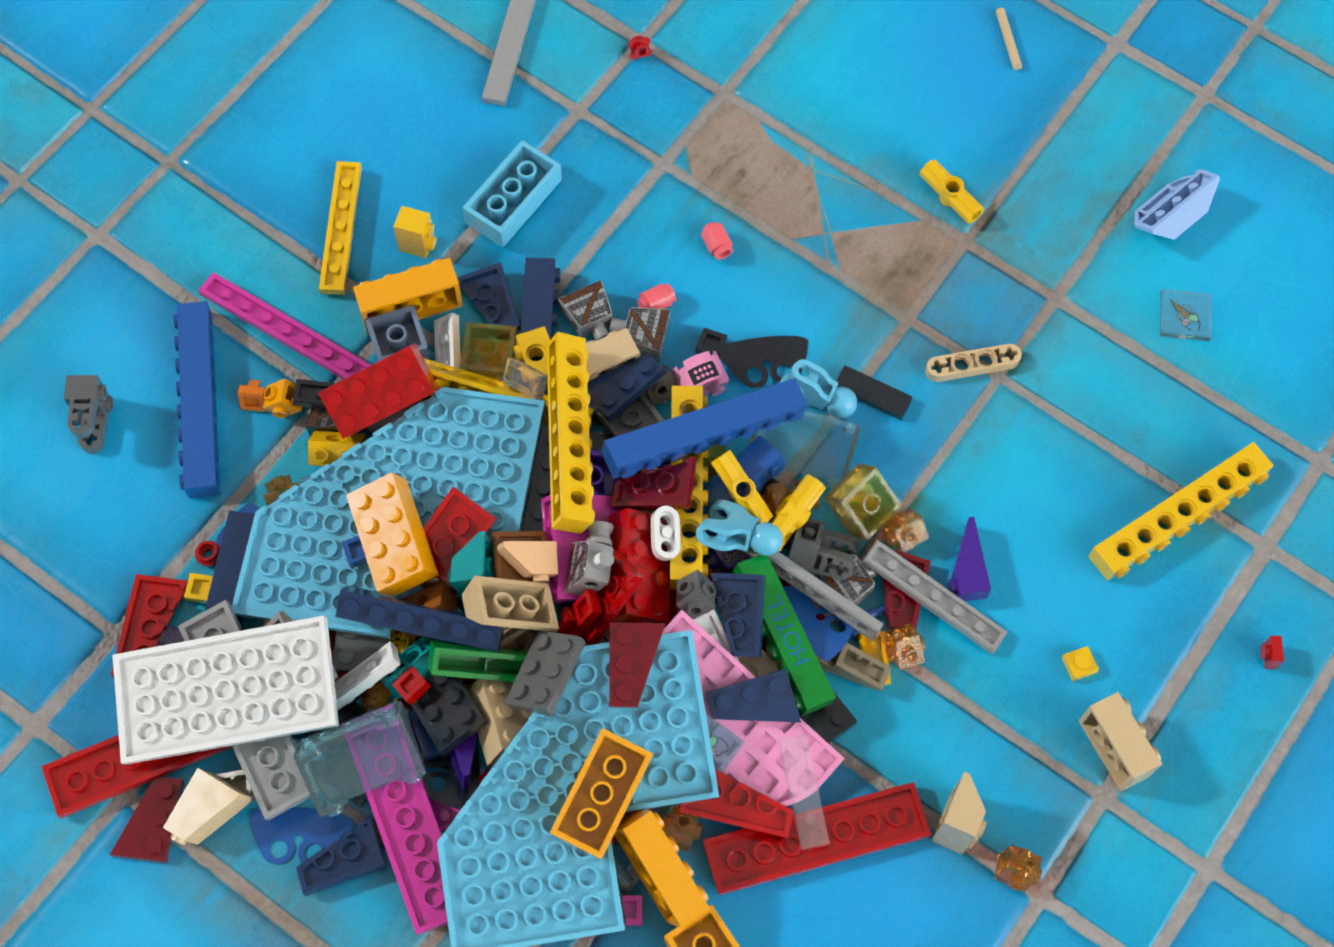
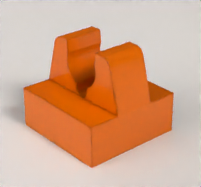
M250 380L248 386H239L237 393L240 410L266 412L263 409L265 387H260V380Z

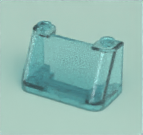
M805 410L803 417L798 421L792 423L786 421L780 423L779 426L772 430L762 429L757 431L754 435L750 436L749 444L761 435L782 455L786 464L783 469L805 475L809 474L824 480V486L839 489V485L845 486L861 425Z
M401 701L390 703L341 723L337 727H331L309 736L297 744L293 755L320 817L327 814L329 817L336 816L345 810L344 806L348 803L349 799L400 779L401 782H407L410 785L422 780L423 775L426 774L425 764Z

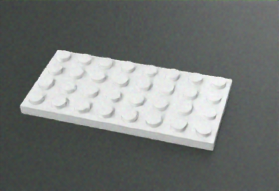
M325 616L112 655L121 764L127 765L339 726L328 621Z

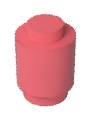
M711 222L704 226L701 237L711 256H714L716 260L728 257L733 252V244L723 224Z
M668 283L664 285L659 284L639 294L638 306L639 308L666 309L676 301V295Z

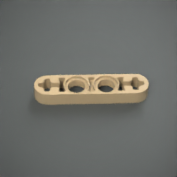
M1004 344L936 356L928 361L925 374L933 382H942L1009 370L1019 364L1022 353L1016 345ZM1009 353L1010 356H1014L1013 360L1005 357V354ZM988 356L992 360V364L988 366L982 365L979 362V357ZM958 360H963L967 363L968 368L960 370L956 368L954 363ZM937 365L938 369H942L941 373L932 370L933 366Z

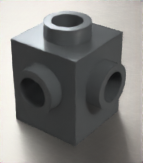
M665 365L662 366L665 368L666 373L643 393L652 405L666 403L672 397V386H678L673 371Z
M696 570L677 580L676 606L680 610H683L692 619H696L715 609V584L703 573Z

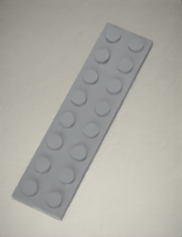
M227 600L220 602L178 626L184 641L243 631L230 602ZM291 735L232 745L266 820H271L318 794Z

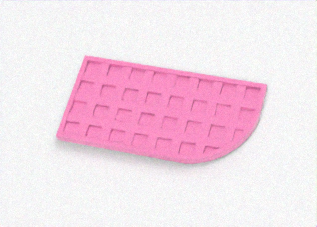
M681 610L664 628L662 634L688 630L693 632L709 736L720 737L715 746L717 755L721 751L727 750L726 743H728L729 747L727 752L713 757L714 768L785 806L792 805L810 796L845 758L801 718V722L713 719L706 692L752 679L755 676Z

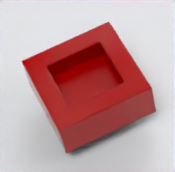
M586 589L573 604L578 627L588 629L602 613L595 590Z
M1271 635L1261 645L1260 656L1265 661V669H1277L1284 662L1282 636Z
M413 665L392 684L410 705L431 687Z

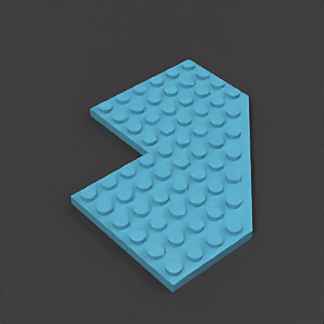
M442 387L425 402H419L404 412V416L392 424L389 422L374 432L373 436L362 444L358 443L341 454L342 457L332 464H326L311 474V478L298 486H293L278 496L279 499L267 507L264 505L255 512L232 603L235 615L270 621L279 611H284L293 621L325 616L328 621V630L390 639L392 629L335 617L340 590L346 585L377 592L368 563L354 568H350L342 541L359 536L346 495L393 472L407 479L423 528L451 488L456 487L498 518L487 533L491 541L492 532L521 531L546 407L545 401ZM399 595L391 598L399 599Z
M692 630L662 634L638 708H609L608 642L584 646L552 716L532 713L499 760L480 783L479 787L437 841L451 947H528L625 930L612 842L610 841L602 859H598L549 834L602 728L653 753L625 812L719 797Z

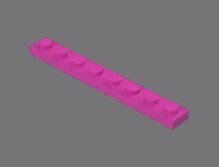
M214 272L198 290L202 297L341 379H345L371 365Z

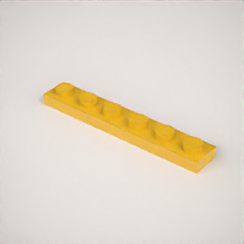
M337 161L319 283L320 294L345 295L362 172L360 162Z

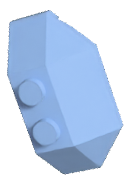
M1199 169L1193 175L1184 176L1167 184L1135 210V228L1151 234L1176 239L1208 212L1220 180L1219 175Z

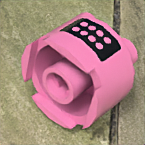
M709 351L690 357L683 361V368L678 370L676 366L672 370L678 386H703L704 396L710 393L712 396L720 395L726 391L724 386L729 381V377L716 351H713L712 355H710Z

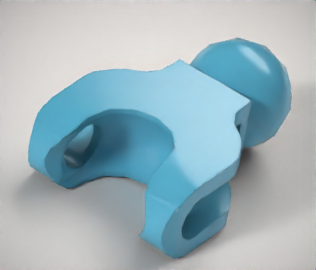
M798 360L792 366L790 373H787L779 382L795 378L808 406H814L820 410L826 407L833 417L846 418L856 410L857 398L855 393L847 387H837L838 382L831 379L822 367L808 360ZM799 368L805 369L808 376L800 375Z
M721 499L715 501L710 508V518L703 520L696 530L697 539L701 544L719 551L739 549L747 552L751 546L757 554L770 556L779 551L783 543L782 532L776 525L767 522L758 524L759 518L750 515L742 505ZM718 510L725 511L728 517L720 515ZM708 529L718 534L716 536H709L705 530Z

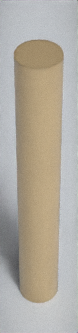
M998 8L995 12L1014 70H1019L1022 68V63L1005 9Z

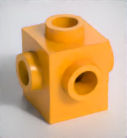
M282 379L268 385L263 395V409L271 412L277 418H286L300 412L302 407L293 406L292 403L296 383Z

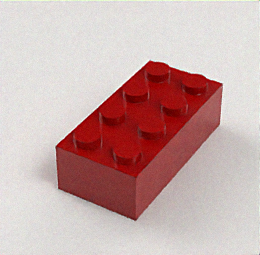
M413 343L333 384L318 394L342 439H345L435 393L440 388L416 343Z
M626 508L608 515V522L614 525L613 533L610 534V539L613 541V550L620 551L643 576L614 621L624 623L670 622V560L662 561L655 557L652 552V513ZM660 518V522L663 525H667L666 520L664 518ZM661 544V549L667 552V546L665 544Z

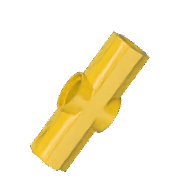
M930 160L920 170L919 175L939 194L940 202L947 207H952L967 223H973L983 213L984 207L964 188L962 179L952 176L936 160Z
M731 450L726 451L710 462L728 489L730 497L737 504L742 505L750 515L759 518L758 524L768 522L774 517L757 492L754 482L748 478ZM740 482L745 483L748 488V492L744 497H740L736 492V487Z
M809 474L805 475L792 495L787 496L780 503L775 512L777 515L771 522L782 532L783 543L780 550L794 531L800 529L810 517V509L826 489L822 482Z

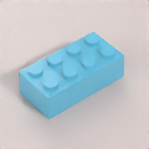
M521 140L462 207L464 223L503 248L562 180L561 164Z

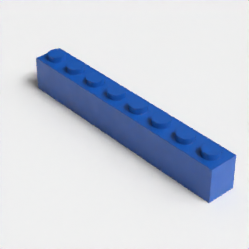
M207 301L177 304V314L173 315L175 329H178V336L174 337L176 351H179V358L175 359V368L177 374H180V381H176V392L181 400V404H177L178 419H181L182 426L178 427V439L182 443V451H179L178 457L180 466H183V474L179 475L181 490L186 491L189 498L221 495L212 311Z
M794 378L604 441L601 453L613 479L621 476L622 478H628L639 470L645 468L652 470L659 467L663 462L669 460L676 462L687 454L693 452L700 454L711 446L717 444L724 446L735 438L741 436L742 438H748L759 430H772L779 426L780 423L798 421L803 417L808 403Z

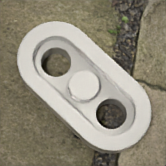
M670 506L658 508L651 516V548L655 557L662 561L674 558L681 548L679 514ZM660 518H664L667 525H663L660 522ZM661 544H665L667 546V552L661 549Z

